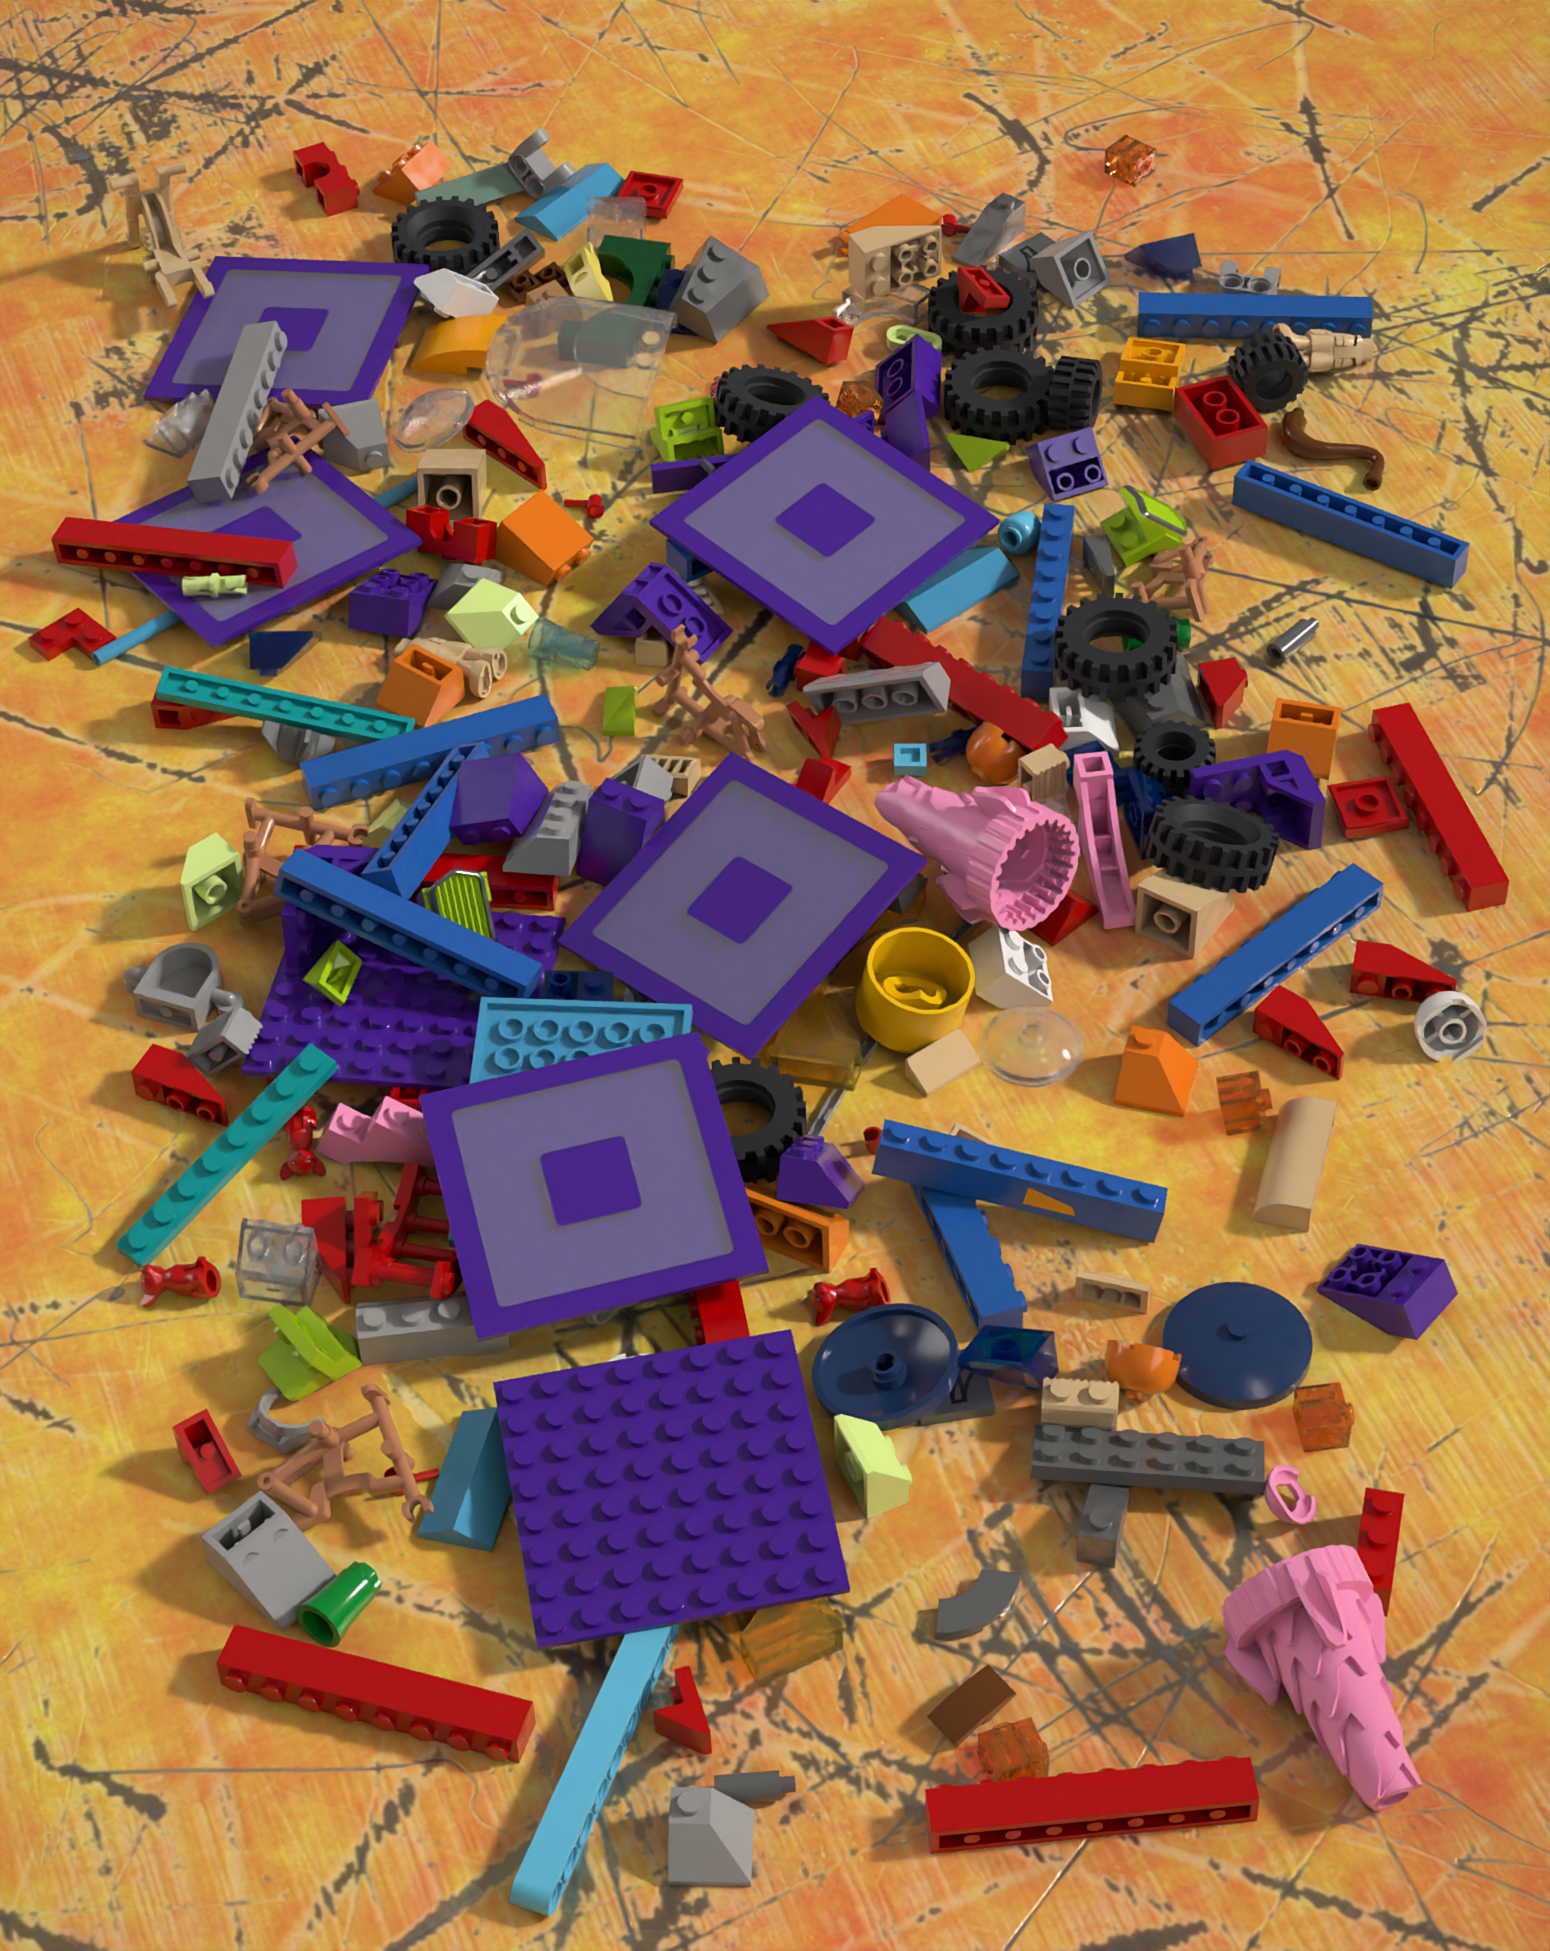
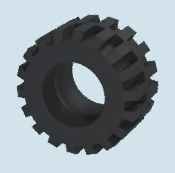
M1266 332L1262 336L1259 333L1254 335L1253 339L1243 341L1241 347L1237 346L1233 351L1235 355L1229 357V366H1227L1226 372L1230 374L1258 413H1264L1265 410H1268L1269 413L1275 412L1279 407L1283 409L1287 407V403L1290 401L1293 403L1297 399V394H1302L1305 389L1303 385L1308 382L1307 374L1309 372L1305 361L1290 337H1285L1283 333L1279 332L1275 335L1272 332Z
M1061 356L1053 372L1049 393L1048 419L1052 430L1072 433L1089 427L1093 429L1098 416L1102 393V368L1099 360Z
M1168 720L1163 724L1160 722L1154 723L1153 728L1146 727L1142 730V734L1137 736L1136 743L1134 744L1132 778L1133 782H1136L1135 787L1138 791H1143V796L1148 799L1154 798V802L1160 803L1163 799L1170 801L1172 796L1186 799V795L1190 793L1191 769L1215 764L1216 748L1214 740L1209 738L1207 731H1200L1199 726L1195 724L1188 725L1185 721L1176 723L1173 720Z

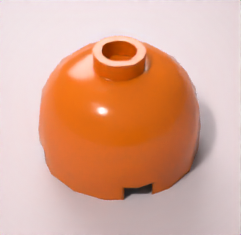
M986 721L973 732L967 742L966 757L972 767L969 772L982 784L985 781L994 785L1012 783L1018 778L1017 773L1019 772L1017 769L1019 767L1017 764L1019 762L1017 759L1027 754L1016 741L1012 739L1008 742L1001 736L1004 733L1002 729Z
M1108 1340L1104 1363L1106 1375L1111 1383L1116 1381L1119 1384V1388L1125 1390L1124 1398L1146 1402L1147 1395H1160L1167 1391L1175 1382L1180 1367L1181 1354H1174L1170 1350L1139 1343L1130 1344L1129 1347L1122 1345L1123 1341Z

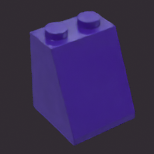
M521 753L463 761L460 766L449 828L463 845H477L483 842L505 841L510 838L523 837L548 796L549 789Z
M606 778L589 798L576 870L577 876L607 887L665 824L664 800Z

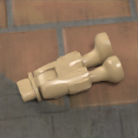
M1284 323L1275 324L1272 330L1274 335L1279 332L1283 333L1285 337H1290L1297 349H1306V352L1301 356L1306 363L1309 373H1322L1330 369L1345 368L1352 365L1359 366L1361 362H1371L1373 358L1372 338H1362L1361 335L1332 333L1325 329H1310L1304 336L1293 333L1290 327Z
M416 637L413 640L403 638L394 650V657L397 658L412 644H416L459 666L463 670V676L469 679L471 693L475 697L482 699L486 698L491 690L492 678L500 680L507 669V655L501 649H474L469 643L448 642L437 637L423 640V637Z

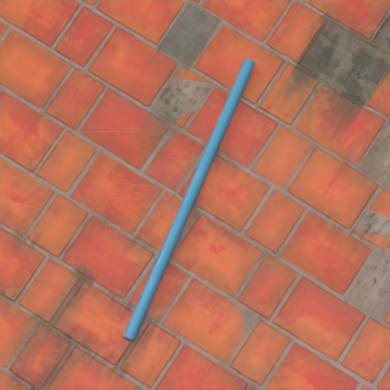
M417 475L377 496L374 500L387 509L418 492ZM169 610L91 653L96 665L101 666L178 624L182 620Z

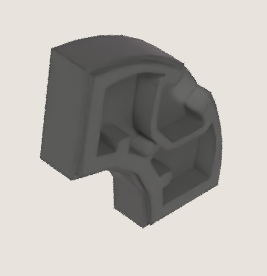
M981 1569L978 1581L968 1592L954 1598L939 1599L935 1640H953L972 1636L982 1632L983 1627L989 1625L998 1617L1002 1618L1012 1606L1017 1596L1020 1573Z

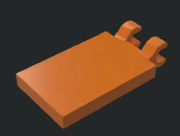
M900 194L841 232L837 239L844 243L837 248V251L845 256L849 255L848 235L873 226L940 225L941 227L943 216Z

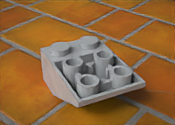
M261 1490L201 1536L207 1564L280 1631H284L297 1620L296 1610L300 1605L315 1596L337 1576L288 1514Z

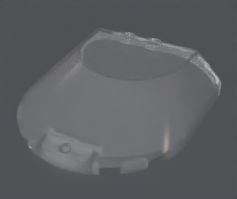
M577 296L553 298L527 306L509 317L497 329L488 345L485 369L486 378L492 386V394L504 409L509 407L518 414L519 421L535 429L639 452L651 395L671 330L678 326L679 312Z

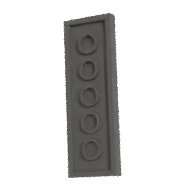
M1058 1424L1035 1425L1031 1479L1264 1495V1441H1255L1246 1437L1224 1439L1211 1435H1200L1198 1437L1182 1436L1172 1432L1160 1434L1140 1433L1132 1429L1111 1431L1101 1430L1097 1427L1069 1428Z

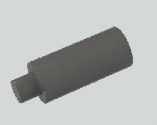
M1313 617L1309 620H1299L1267 646L1269 658L1277 664L1284 663L1315 638L1316 629L1319 628L1318 620Z
M779 1770L714 1775L715 1790L740 1803L781 1800V1793L796 1792L795 1775L780 1777Z

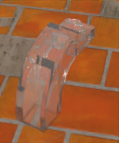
M915 283L864 300L856 289L850 286L842 291V303L833 309L832 316L854 328L863 321L875 317H891L915 327L928 317L930 289Z

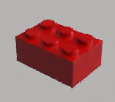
M1230 374L1175 388L1173 417L1211 470L1266 455L1268 426Z

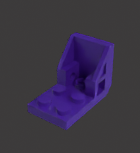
M652 562L590 625L598 635L636 638L641 637L652 625L676 647V643L671 639V632L683 624L685 626L684 633L688 638L694 634L697 636V643L688 651L694 649L698 652L700 658L696 662L700 666L734 631L667 565Z
M1282 750L1191 769L1189 795L1199 800L1209 797L1212 798L1213 802L1221 804L1223 801L1231 803L1230 806L1236 809L1243 807L1249 810L1248 813L1255 812L1256 816L1259 815L1264 818L1263 824H1271L1274 827L1273 832L1278 833L1280 838L1306 850L1321 848L1326 800L1302 755Z
M315 845L304 851L362 878L361 873L380 848ZM285 901L281 919L287 968H301L304 956H309L310 936L311 934H316L317 927H341Z

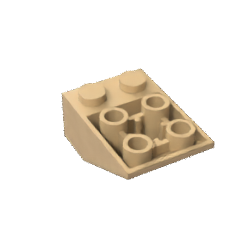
M940 225L873 226L849 234V283L864 300H868L941 275L942 228Z

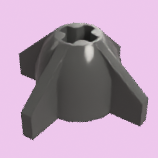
M266 720L263 721L261 734L280 761L300 766V762L321 757L333 750L335 737L316 733L308 729Z

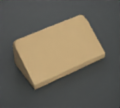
M957 1028L908 1057L905 1061V1077L928 1097L979 1066L981 1060L964 1033Z

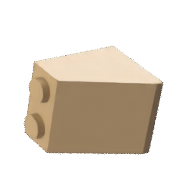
M426 449L417 467L418 506L430 505L450 510V527H453L454 521L473 516L482 518L487 482L486 449Z
M1163 868L1141 881L1138 885L1135 933L1194 959L1234 910L1236 890L1230 889L1229 893H1225L1215 887H1210V890L1203 889L1201 884L1195 882L1187 884L1183 882L1184 878L1180 876H1169L1166 874L1167 869Z

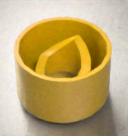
M906 927L884 934L871 947L855 995V1010L860 1024L881 1045L902 1053H917L960 1027L975 984V972L972 962L966 952L956 942L930 929Z

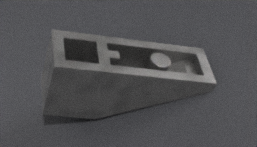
M1004 192L1001 193L984 208L953 254L952 261L964 267H980V265L987 262L1025 230L1026 202Z
M525 228L465 277L485 284L495 293L504 287V283L524 270H529L545 257V249L530 230Z
M1091 1483L1078 1532L1076 1561L1115 1568L1132 1486Z

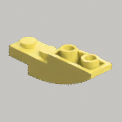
M588 242L563 264L571 290L587 320L604 316L615 310L610 283L601 273L597 249Z

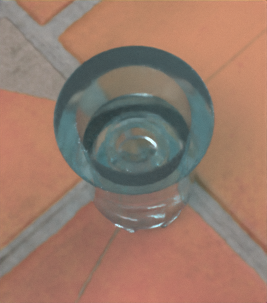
M541 616L531 632L527 654L529 658L547 660L589 671L591 668L593 669L597 661L600 643L589 639L587 635L572 631Z

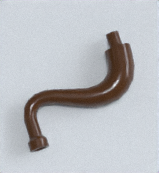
M1296 407L1293 411L1287 412L1281 422L1280 435L1282 443L1290 452L1299 457L1313 460H1369L1373 465L1371 470L1366 473L1363 485L1373 491L1380 488L1383 481L1381 475L1385 467L1383 455L1378 450L1365 445L1323 442L1308 436L1305 433L1307 420L1304 416V410L1300 407Z

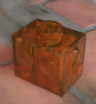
M1124 135L1105 149L1104 173L1133 187H1136L1155 172L1156 149L1128 135Z
M869 380L843 381L835 408L850 418L872 410L874 412L875 431L884 400Z
M1258 1070L1216 1077L1219 1104L1227 1136L1269 1129L1267 1110L1273 1109L1269 1088L1262 1089Z
M1340 1382L1295 1387L1292 1411L1304 1453L1349 1447L1351 1428L1354 1425V1410L1351 1402H1345Z
M1032 1717L1013 1723L1003 1722L991 1730L978 1734L977 1753L980 1760V1768L982 1773L987 1775L988 1780L1001 1782L1016 1780L1023 1776L1035 1778L1048 1777V1747L1046 1742L1042 1741Z

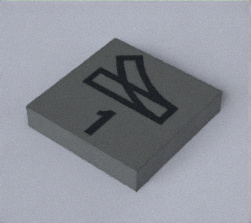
M1040 232L1000 253L998 264L1010 272H1017L1020 279L1027 278L1030 281V286L1035 287L1037 290L1042 285L1031 258L1056 242Z
M980 1347L960 1350L961 1366L955 1385L939 1406L919 1419L921 1426L995 1415V1404Z

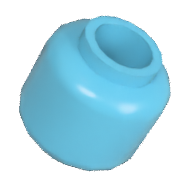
M1024 510L1015 512L1004 519L999 525L998 539L1001 546L1010 554H1025L1039 544L1041 522L1031 512Z

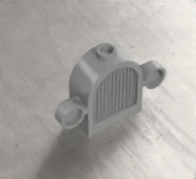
M181 943L173 945L159 953L149 968L135 966L128 969L124 975L126 989L134 997L137 1015L199 1032L214 1009H217L219 1017L227 1013L228 1010L231 1011L235 1006H241L245 1009L243 998L239 993L224 991L219 959L213 949L206 944Z

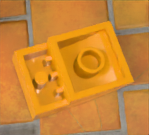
M507 315L462 316L443 321L426 329L411 363V370L464 376L468 375L471 367L495 370L509 335Z
M1128 337L1120 358L1119 371L1114 383L1113 404L1171 411L1174 404L1175 388H1178L1186 344Z

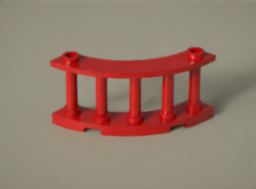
M404 1163L399 1188L393 1204L394 1210H398L395 1221L386 1222L378 1237L377 1245L380 1246H370L367 1249L358 1248L351 1284L359 1287L375 1288L384 1281L426 1287L431 1288V1298L445 1300L456 1292L463 1281L456 1250L411 1244L406 1241L409 1233H415L416 1230L449 1235L450 1225L448 1220L422 1217L416 1212L420 1196L425 1197L426 1194L443 1196L439 1181L429 1180V1177L426 1176V1171L419 1164ZM406 1257L437 1263L436 1268L399 1263L397 1261H402Z

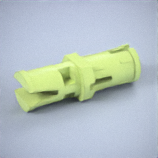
M212 573L211 576L204 577L185 576L182 579V591L184 596L211 595L212 598H218L222 594L246 595L248 583L245 582L246 575L221 577L218 573Z

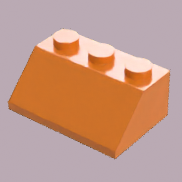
M753 1182L744 1183L762 1247L830 1273L849 1244V1220L837 1213L828 1212L810 1204L777 1200V1191L773 1188L763 1187Z

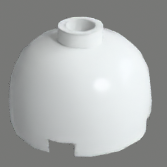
M1442 991L1429 996L1420 1005L1414 1018L1415 1035L1424 1053L1437 1061H1440V1057L1453 1056L1452 1062L1460 1061L1472 1055L1482 1045L1484 1040L1483 1032L1485 1027L1487 1029V1022L1475 1001L1466 994L1455 991Z

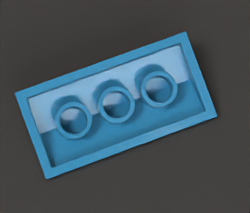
M608 163L587 164L565 183L515 216V222L557 242L613 201L625 180Z
M977 544L958 556L897 605L894 610L924 633L929 634L1019 580V573L998 547Z
M497 1407L462 1412L430 1499L434 1506V1513L429 1515L425 1512L418 1531V1538L488 1552L493 1551L512 1497Z

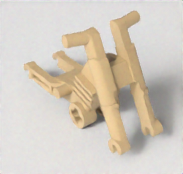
M179 162L155 167L156 188L144 191L139 189V179L136 172L109 180L108 183L111 191L125 188L126 221L128 232H126L127 241H129L130 249L141 247L140 232L142 233L144 250L147 253V256L143 257V269L147 274L149 282L156 281V287L164 299L167 309L178 305L176 295L171 289V286L194 281L204 299L214 297L215 292L212 283L208 281L199 264L192 263V261L200 259L198 248L188 250L182 243L183 239L180 236L179 224L174 221L175 207L173 205L170 176L187 173L185 163ZM142 214L146 227L139 228L138 215Z

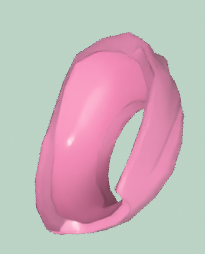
M1284 1464L1274 1466L1268 1474L1264 1485L1265 1500L1269 1509L1278 1519L1285 1523L1298 1525L1311 1522L1316 1514L1317 1502L1315 1496H1308L1297 1481L1298 1469ZM1286 1485L1295 1498L1292 1512L1289 1511L1278 1494L1276 1486Z

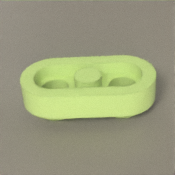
M906 325L893 326L886 332V345L892 351H895L915 334H918L940 353L942 352V339L935 333Z

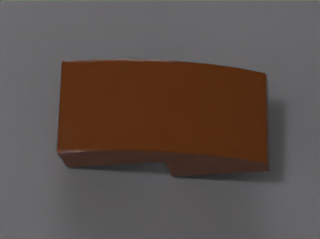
M552 262L534 275L526 269L504 283V286L520 303L526 302L527 292L553 280H556L562 288L568 286L569 282L565 272L555 262Z
M988 1664L960 1685L927 1717L957 1748L985 1720L989 1722L1016 1695V1692Z

